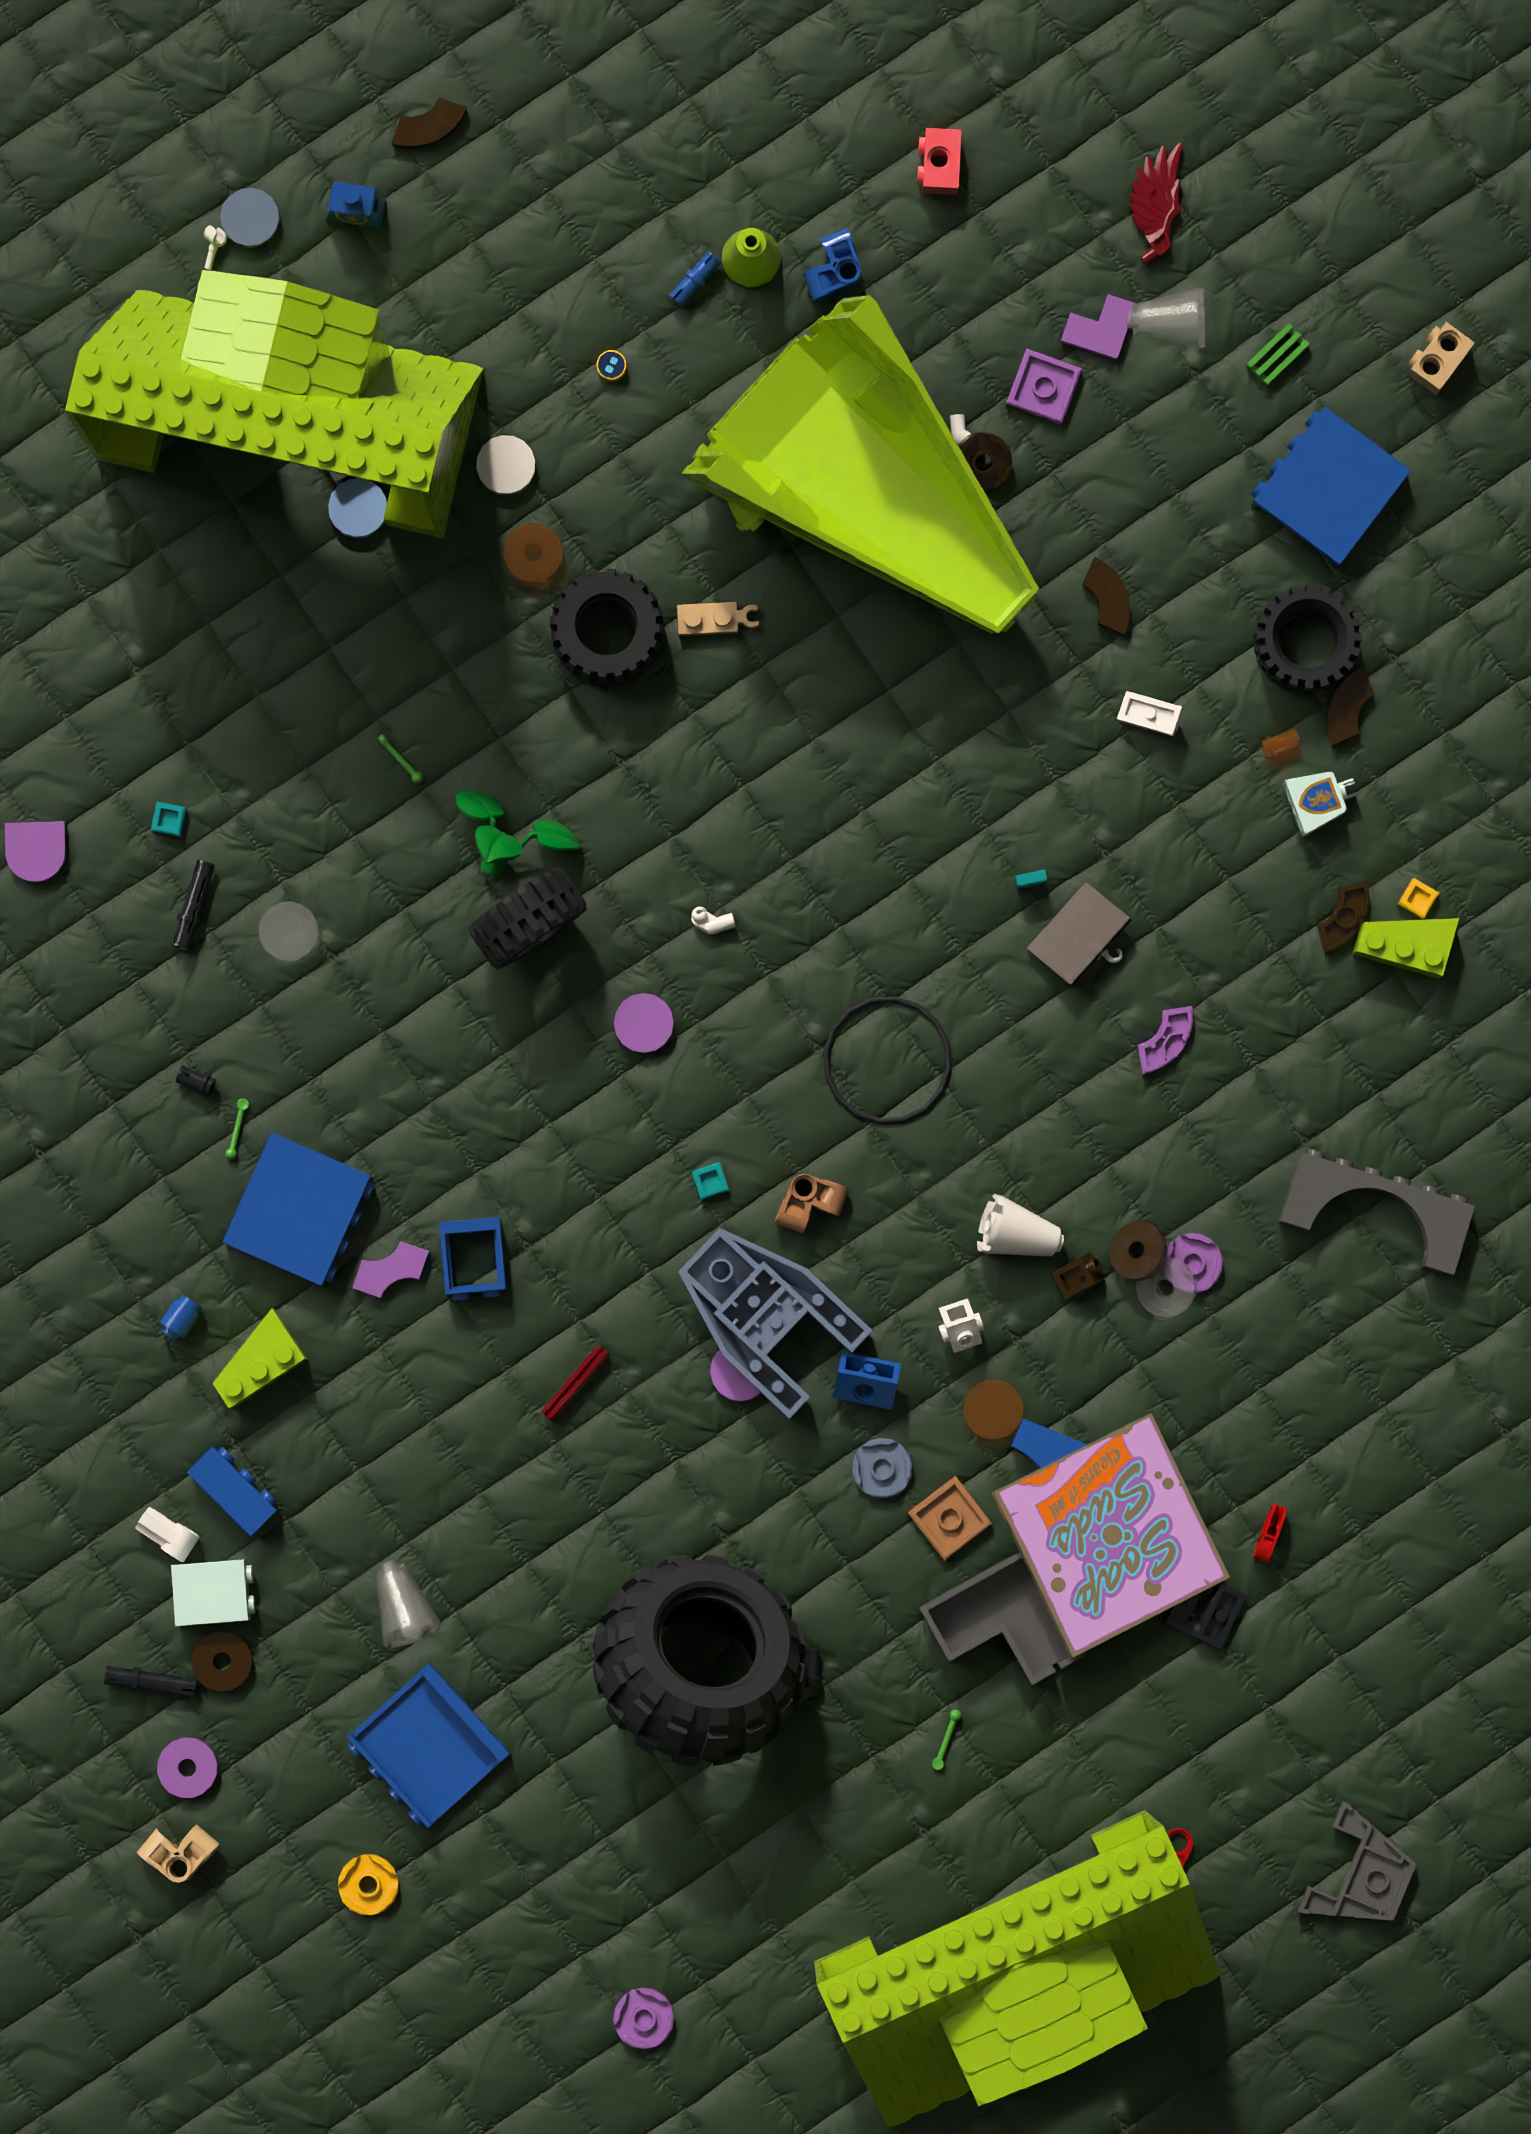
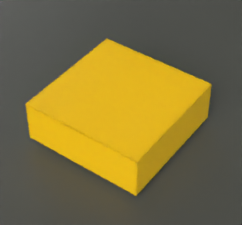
M1412 878L1397 904L1424 919L1439 892Z

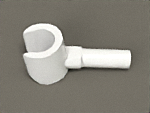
M208 226L204 231V237L210 242L204 268L212 270L218 247L226 243L227 235L219 227L216 230L212 226Z

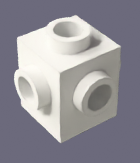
M968 1299L939 1308L943 1325L938 1327L943 1342H950L954 1353L982 1344L979 1331L984 1330L979 1313L973 1314Z

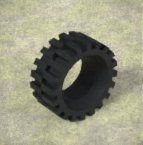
M1306 584L1304 588H1299V585L1290 587L1289 591L1285 593L1282 591L1276 595L1272 602H1269L1258 620L1254 633V638H1256L1254 652L1258 653L1259 656L1257 662L1260 668L1264 667L1266 669L1267 678L1270 681L1273 678L1279 682L1278 687L1284 690L1286 687L1293 689V693L1301 694L1302 691H1309V694H1314L1320 689L1328 690L1346 676L1359 656L1361 650L1359 646L1362 642V633H1359L1360 619L1359 617H1354L1353 612L1355 609L1352 604L1346 605L1342 601L1344 596L1339 592L1336 596L1329 592L1331 589L1329 587L1322 586L1321 589H1317L1315 584ZM1302 613L1314 614L1325 620L1331 627L1335 636V649L1332 657L1324 664L1311 668L1300 667L1290 662L1282 653L1279 645V630L1281 625L1294 615Z

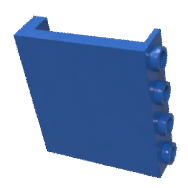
M1324 407L1320 413L1315 410L1304 424L1308 427L1304 435L1301 437L1299 434H1296L1287 446V449L1291 452L1285 460L1279 457L1271 467L1269 472L1273 475L1267 483L1261 481L1251 494L1255 497L1251 506L1253 508L1256 506L1260 507L1329 559L1327 563L1337 569L1411 470L1327 407Z
M271 1132L223 1239V1243L324 1287L326 1282L331 1283L335 1277L338 1267L334 1263L338 1254L343 1256L347 1250L350 1239L346 1238L350 1227L356 1228L359 1223L362 1211L358 1209L362 1200L368 1201L375 1186V1184L371 1183L373 1177Z
M428 1663L420 1670L417 1675L347 1737L351 1741L348 1744L350 1750L359 1759L364 1756L371 1765L368 1769L378 1781L384 1778L391 1786L388 1790L391 1796L399 1804L404 1801L411 1809L408 1813L417 1825L422 1826L425 1824L427 1828L511 1753L431 1663Z

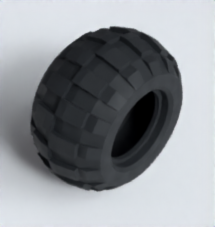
M686 1554L667 1558L659 1563L658 1567L654 1570L650 1567L642 1570L624 1583L622 1589L610 1600L594 1636V1679L598 1693L603 1694L604 1698L608 1701L606 1705L608 1715L619 1730L621 1728L622 1730L628 1729L636 1737L635 1744L651 1755L654 1754L655 1750L672 1756V1763L693 1767L699 1761H707L709 1764L713 1763V1766H719L740 1760L742 1755L748 1752L752 1754L761 1750L772 1742L789 1722L802 1696L806 1681V1664L803 1661L806 1656L804 1635L801 1626H796V1623L791 1620L792 1606L780 1591L772 1592L763 1584V1575L748 1566L743 1571L728 1565V1560L724 1557L707 1554L701 1560H693L691 1557L687 1558ZM687 1623L701 1625L718 1632L727 1638L740 1652L748 1673L735 1683L722 1687H705L684 1679L670 1666L663 1653L661 1645L662 1628L674 1624Z

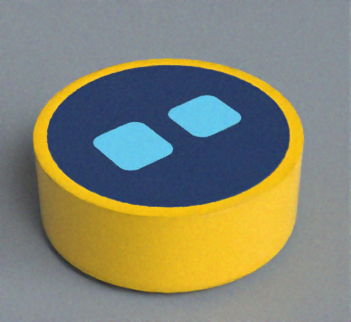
M614 350L603 352L597 360V371L600 377L610 382L621 379L626 372L624 356Z

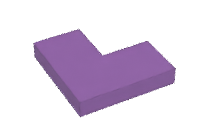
M1108 294L1099 322L1070 313L1061 343L1117 361L1136 303Z

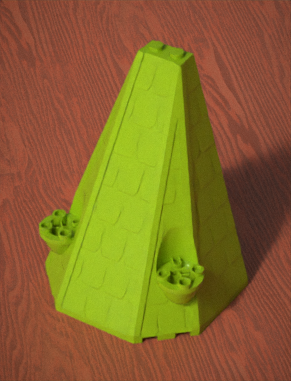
M870 295L843 298L835 305L828 316L825 317L823 315L808 328V331L812 334L810 337L805 334L800 339L796 338L714 425L707 434L711 443L708 447L704 443L699 446L692 457L694 461L684 469L682 475L691 483L727 500L731 513L737 521L735 526L740 531H748L749 529L754 531L766 519L791 534L989 633H1000V631L1004 633L1015 623L1016 619L1014 616L1021 609L1023 611L1026 610L1035 601L1036 597L1034 594L1039 588L877 302Z

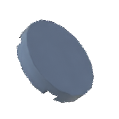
M255 188L240 189L231 194L223 203L220 213L221 226L228 239L246 248L260 247L269 242L274 237L280 223L279 209L273 198L263 190Z
M877 1438L866 1442L858 1449L853 1459L852 1473L856 1484L863 1492L873 1497L888 1498L897 1495L906 1487L911 1478L912 1462L909 1453L901 1444L891 1439Z

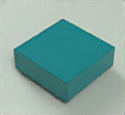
M157 801L151 832L181 838L187 808Z
M1045 870L1016 875L1014 878L1016 889L1021 890L1045 885L1047 881Z
M720 1162L692 1171L701 1200L729 1191Z

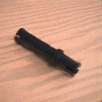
M196 860V866L182 912L178 913L176 918L179 922L171 942V946L186 951L190 950L195 928L201 922L199 915L213 869L215 868L214 864L203 860Z
M107 1665L105 1671L106 1678L104 1679V1685L129 1687L131 1691L137 1692V1689L191 1696L193 1698L195 1697L197 1678L141 1671L140 1667L126 1669Z

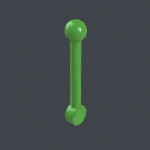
M381 734L377 738L381 744L408 771L414 783H421L423 775L420 772H416Z
M244 1098L239 1099L237 1102L239 1111L230 1148L225 1152V1156L229 1160H233L237 1156L235 1149L244 1111L249 1108V1102Z
M955 1709L950 1712L951 1720L937 1758L932 1761V1767L935 1770H941L944 1766V1754L955 1724L962 1716L959 1710Z

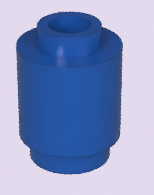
M182 1294L179 1300H174L160 1320V1323L164 1325L161 1331L175 1341L179 1336L185 1339L200 1317L198 1313L202 1307Z

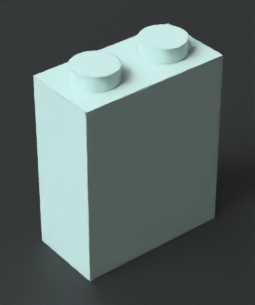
M247 1559L171 1565L175 1626L251 1620L250 1614L255 1613L254 1595L249 1596L248 1583H253L252 1565H247Z

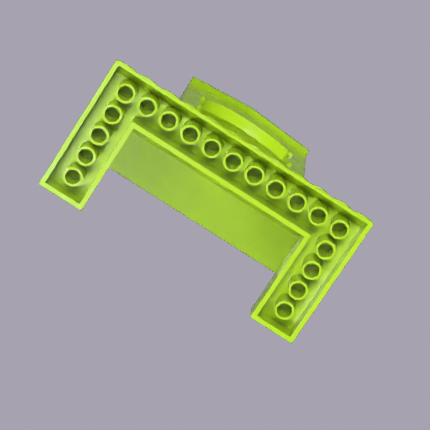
M202 270L194 303L178 297H164L159 293L146 290H136L130 299L126 300L110 320H107L101 329L79 350L65 412L95 458L99 461L155 473L164 434L391 485L383 518L385 525L444 538L483 368L471 363L452 362L444 357L426 356L413 350L395 349L387 345L378 318V309L288 281Z
M1144 1810L1091 1834L1090 1837L1099 1855L881 1955L877 1954L871 1938L868 1936L814 1961L818 1989L848 2054L888 2127L900 2125L910 2120L913 2116L933 2110L941 2103L957 2099L970 2090L978 2106H981L1064 2073L1148 2029L1141 2012L1151 2010L1168 1999L1177 1998L1190 1989L1205 1985L1220 1976L1192 1888L1167 1832L1160 1822Z

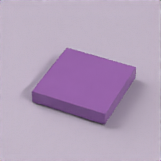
M1026 348L1006 406L1062 425L1082 368Z

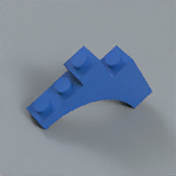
M1022 1418L1010 1447L1026 1455L1040 1469L1087 1444Z

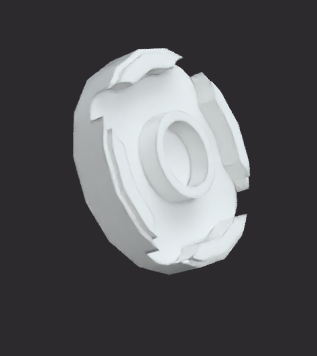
M501 435L490 439L482 446L477 456L476 469L480 481L488 490L498 495L516 494L524 490L531 483L535 475V458L532 450L523 440L514 436Z

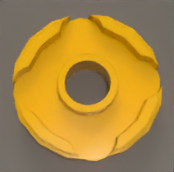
M363 1854L353 1858L343 1867L338 1878V1890L342 1902L351 1911L360 1915H374L385 1911L394 1902L398 1893L399 1879L395 1868L387 1859L378 1855ZM365 1876H371L377 1882V1888L372 1893H365L360 1888V1881Z

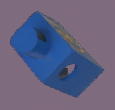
M334 182L329 194L326 221L381 229L386 199L373 187Z

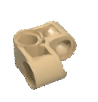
M195 1825L179 1844V1847L165 1838L156 1828L137 1853L169 1880L179 1883L193 1877L197 1870L213 1855L220 1844L198 1825ZM177 1860H182L187 1865V1872L183 1877L177 1876L173 1871V1865Z

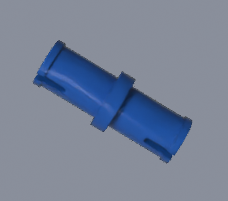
M707 251L705 256L692 270L688 269L685 272L686 277L669 294L671 299L676 303L678 302V305L683 308L699 288L703 289L706 286L704 282L722 265V262L715 255L713 256L710 251Z

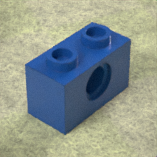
M842 1352L833 1398L892 1410L901 1363Z

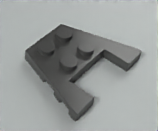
M1342 1801L1332 1827L1360 1838V1843L1338 1896L1334 1897L1307 1885L1297 1911L1305 1914L1394 1920L1416 1863L1348 1803Z

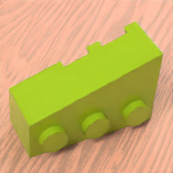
M1459 918L1364 922L1359 929L1352 955L1440 979L1444 975Z
M272 1308L218 1375L213 1385L228 1408L233 1409L308 1360V1358L276 1309Z

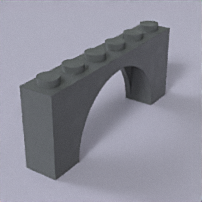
M1308 1149L1307 1153L1301 1152L1298 1155L1278 1223L1309 1231L1319 1211L1337 1195L1361 1189L1383 1192L1405 1205L1418 1222L1424 1242L1422 1267L1448 1276L1455 1274L1475 1208L1474 1205L1468 1204V1198L1452 1194L1451 1198L1439 1195L1440 1189L1423 1185L1422 1189L1410 1186L1411 1180L1399 1176H1394L1393 1180L1381 1177L1382 1171L1370 1167H1365V1170L1361 1171L1353 1168V1162L1337 1158L1336 1162L1324 1159V1153Z

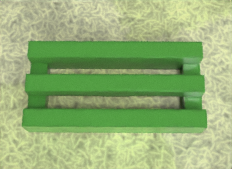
M1288 323L1246 366L1268 386L1310 343L1301 337L1302 335L1298 331L1296 332L1293 326ZM1289 334L1291 338L1258 369L1255 365ZM1297 342L1300 346L1266 377L1263 373Z

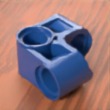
M848 228L820 238L829 264L814 267L803 273L814 303L825 301L839 293L854 289L861 282V265ZM846 267H852L857 272L854 278L848 280L842 278L840 273Z

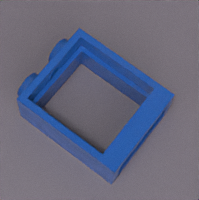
M501 1218L439 1222L445 1295H452L453 1301L471 1299V1293H482L483 1298L500 1297V1291L507 1290ZM494 1231L498 1283L454 1287L450 1235Z

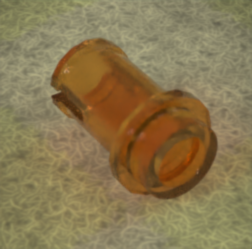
M1295 728L1271 738L1266 736L1265 740L1260 742L1265 757H1272L1273 759L1277 758L1279 753L1301 746L1300 738Z

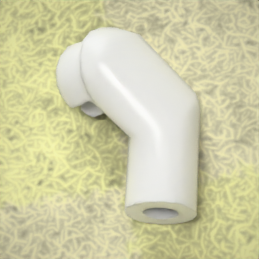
M956 414L950 416L951 435L958 445L971 433L966 431L965 415Z
M696 907L692 911L691 920L693 924L707 934L712 935L736 927L732 913L716 918L707 912L704 907Z

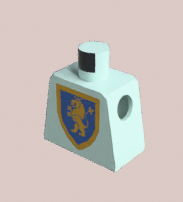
M1333 772L1285 780L1282 784L1302 837L1345 814L1347 808L1344 800L1359 795L1353 778L1337 784Z

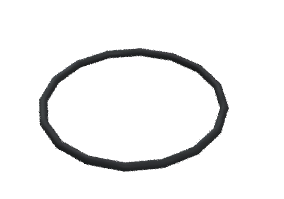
M897 996L869 998L848 1008L831 1027L823 1051L825 1078L836 1100L855 1116L878 1124L905 1122L926 1112L943 1093L951 1071L950 1043L939 1021L920 1004ZM897 1002L917 1009L935 1025L944 1043L946 1068L939 1089L923 1107L903 1117L878 1118L856 1110L840 1096L830 1075L829 1050L836 1030L851 1013L871 1003Z

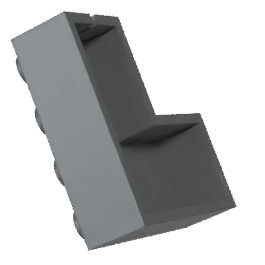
M1019 1551L919 1607L948 1661L955 1659L1002 1632L1029 1683L1033 1685L1056 1672L1051 1665L1057 1663L1059 1668L1062 1669L1085 1656L1084 1653L1070 1658Z

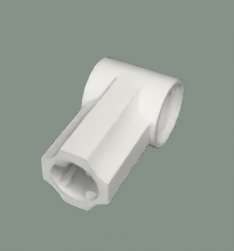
M148 1507L135 1527L136 1530L161 1545L162 1550L181 1562L185 1561L200 1536L178 1522L174 1523L151 1507Z

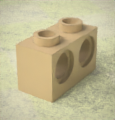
M1447 322L1441 329L1435 326L1426 339L1430 343L1424 352L1418 349L1408 363L1412 366L1408 376L1434 395L1439 393L1475 344V342ZM1443 339L1451 340L1455 345V350L1450 352L1443 350L1440 341ZM1433 363L1437 367V374H1426L1423 370V364Z

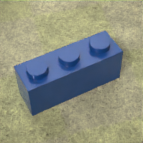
M212 1446L187 1473L250 1536H254L279 1511L274 1506L278 1501L266 1489L261 1493L253 1485L257 1480L245 1468L239 1471L232 1464L235 1458L224 1447L218 1450Z

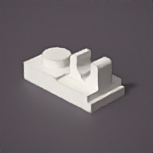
M1126 691L1117 720L1143 729L1174 736L1181 721L1180 716L1183 707Z

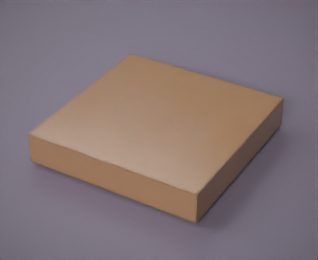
M956 1476L907 1512L944 1561L992 1525Z

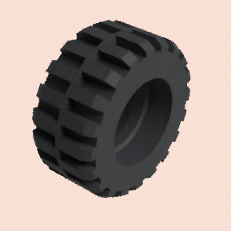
M598 569L589 571L590 575L585 577L580 575L573 579L574 583L569 587L566 585L561 591L560 598L553 605V613L550 616V635L554 650L566 670H570L574 677L581 681L584 679L590 682V685L598 687L599 684L607 685V687H616V684L622 682L628 684L633 682V678L636 676L644 675L651 663L654 664L658 658V652L662 649L664 641L662 610L654 593L649 591L643 581L634 579L632 574L625 571L623 574L617 573L616 569H607V572H598ZM611 601L623 605L630 611L635 621V635L632 642L625 650L614 655H599L592 652L584 645L579 634V624L582 615L589 607L600 602Z
M555 867L529 881L483 913L469 926V932L490 965L499 970L528 954L570 925L587 910V904L566 871L560 867Z

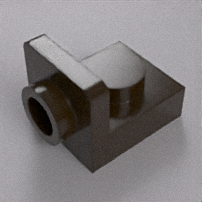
M1091 1252L1052 1272L1065 1299L1104 1279L1102 1265L1096 1257H1093Z

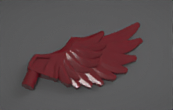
M1181 143L1175 146L1167 160L1166 146L1163 145L1158 152L1155 167H1153L1150 156H1146L1144 172L1137 168L1138 182L1136 180L1131 182L1135 194L1132 192L1129 194V198L1133 202L1129 205V208L1134 213L1131 219L1136 222V227L1144 232L1143 237L1151 248L1140 256V259L1146 266L1157 258L1165 256L1172 248L1169 236L1170 226L1181 212L1178 202L1181 180L1177 179L1175 181L1179 157L1183 147Z

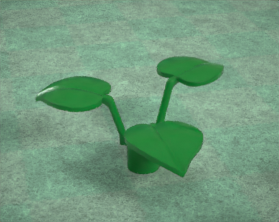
M469 789L459 790L454 794L456 805L463 814L478 821L488 820L490 826L484 825L476 829L475 840L483 859L480 867L491 876H501L508 860L513 861L522 853V848L533 838H536L539 845L551 850L572 851L581 848L580 842L568 828L548 819L535 821L532 826L534 831H531L519 843L514 837L506 835L505 832H500L495 828V818H501L504 810L494 797L485 792Z

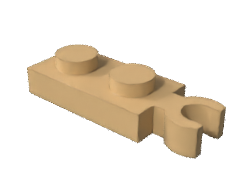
M737 602L677 605L679 636L738 633V625L743 624L746 628L755 629L759 627V622H751L746 616L749 612H758V606L747 605L742 610H737Z

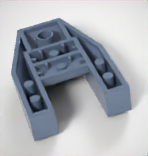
M721 1228L678 1271L722 1355L788 1419L801 1408L810 1396L778 1367L767 1354L792 1327L808 1313L849 1353H852L873 1331L807 1268Z

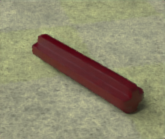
M596 1346L542 1409V1413L549 1420L554 1421L609 1358V1353L601 1346Z

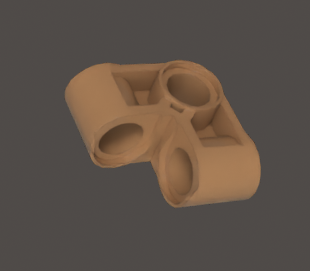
M800 1174L792 1179L774 1224L803 1234L812 1210L811 1206L839 1217L849 1188L829 1180H822L808 1174ZM798 1180H807L811 1184V1192L808 1196H800L795 1191V1184Z

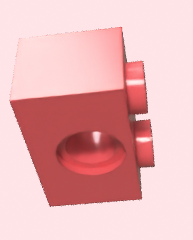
M926 128L925 137H919L918 155H924V166H918L917 184H923L922 193L958 195L961 130ZM935 156H942L946 159L947 164L943 167H935L931 163V159Z

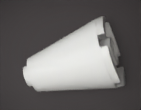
M994 1194L995 1202L988 1201L979 1226L978 1233L984 1235L983 1242L977 1241L978 1251L988 1254L1053 1256L1055 1252H1060L1064 1242V1235L1061 1234L1059 1227L1002 1195Z

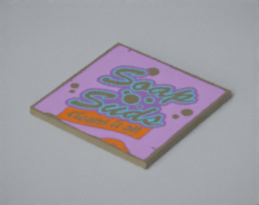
M1152 1413L992 1492L995 1502L1070 1658L1230 1578Z

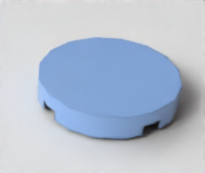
M361 478L348 479L339 484L332 492L328 503L329 517L335 528L345 536L352 538L369 537L385 523L383 518L387 499L381 488L372 481Z

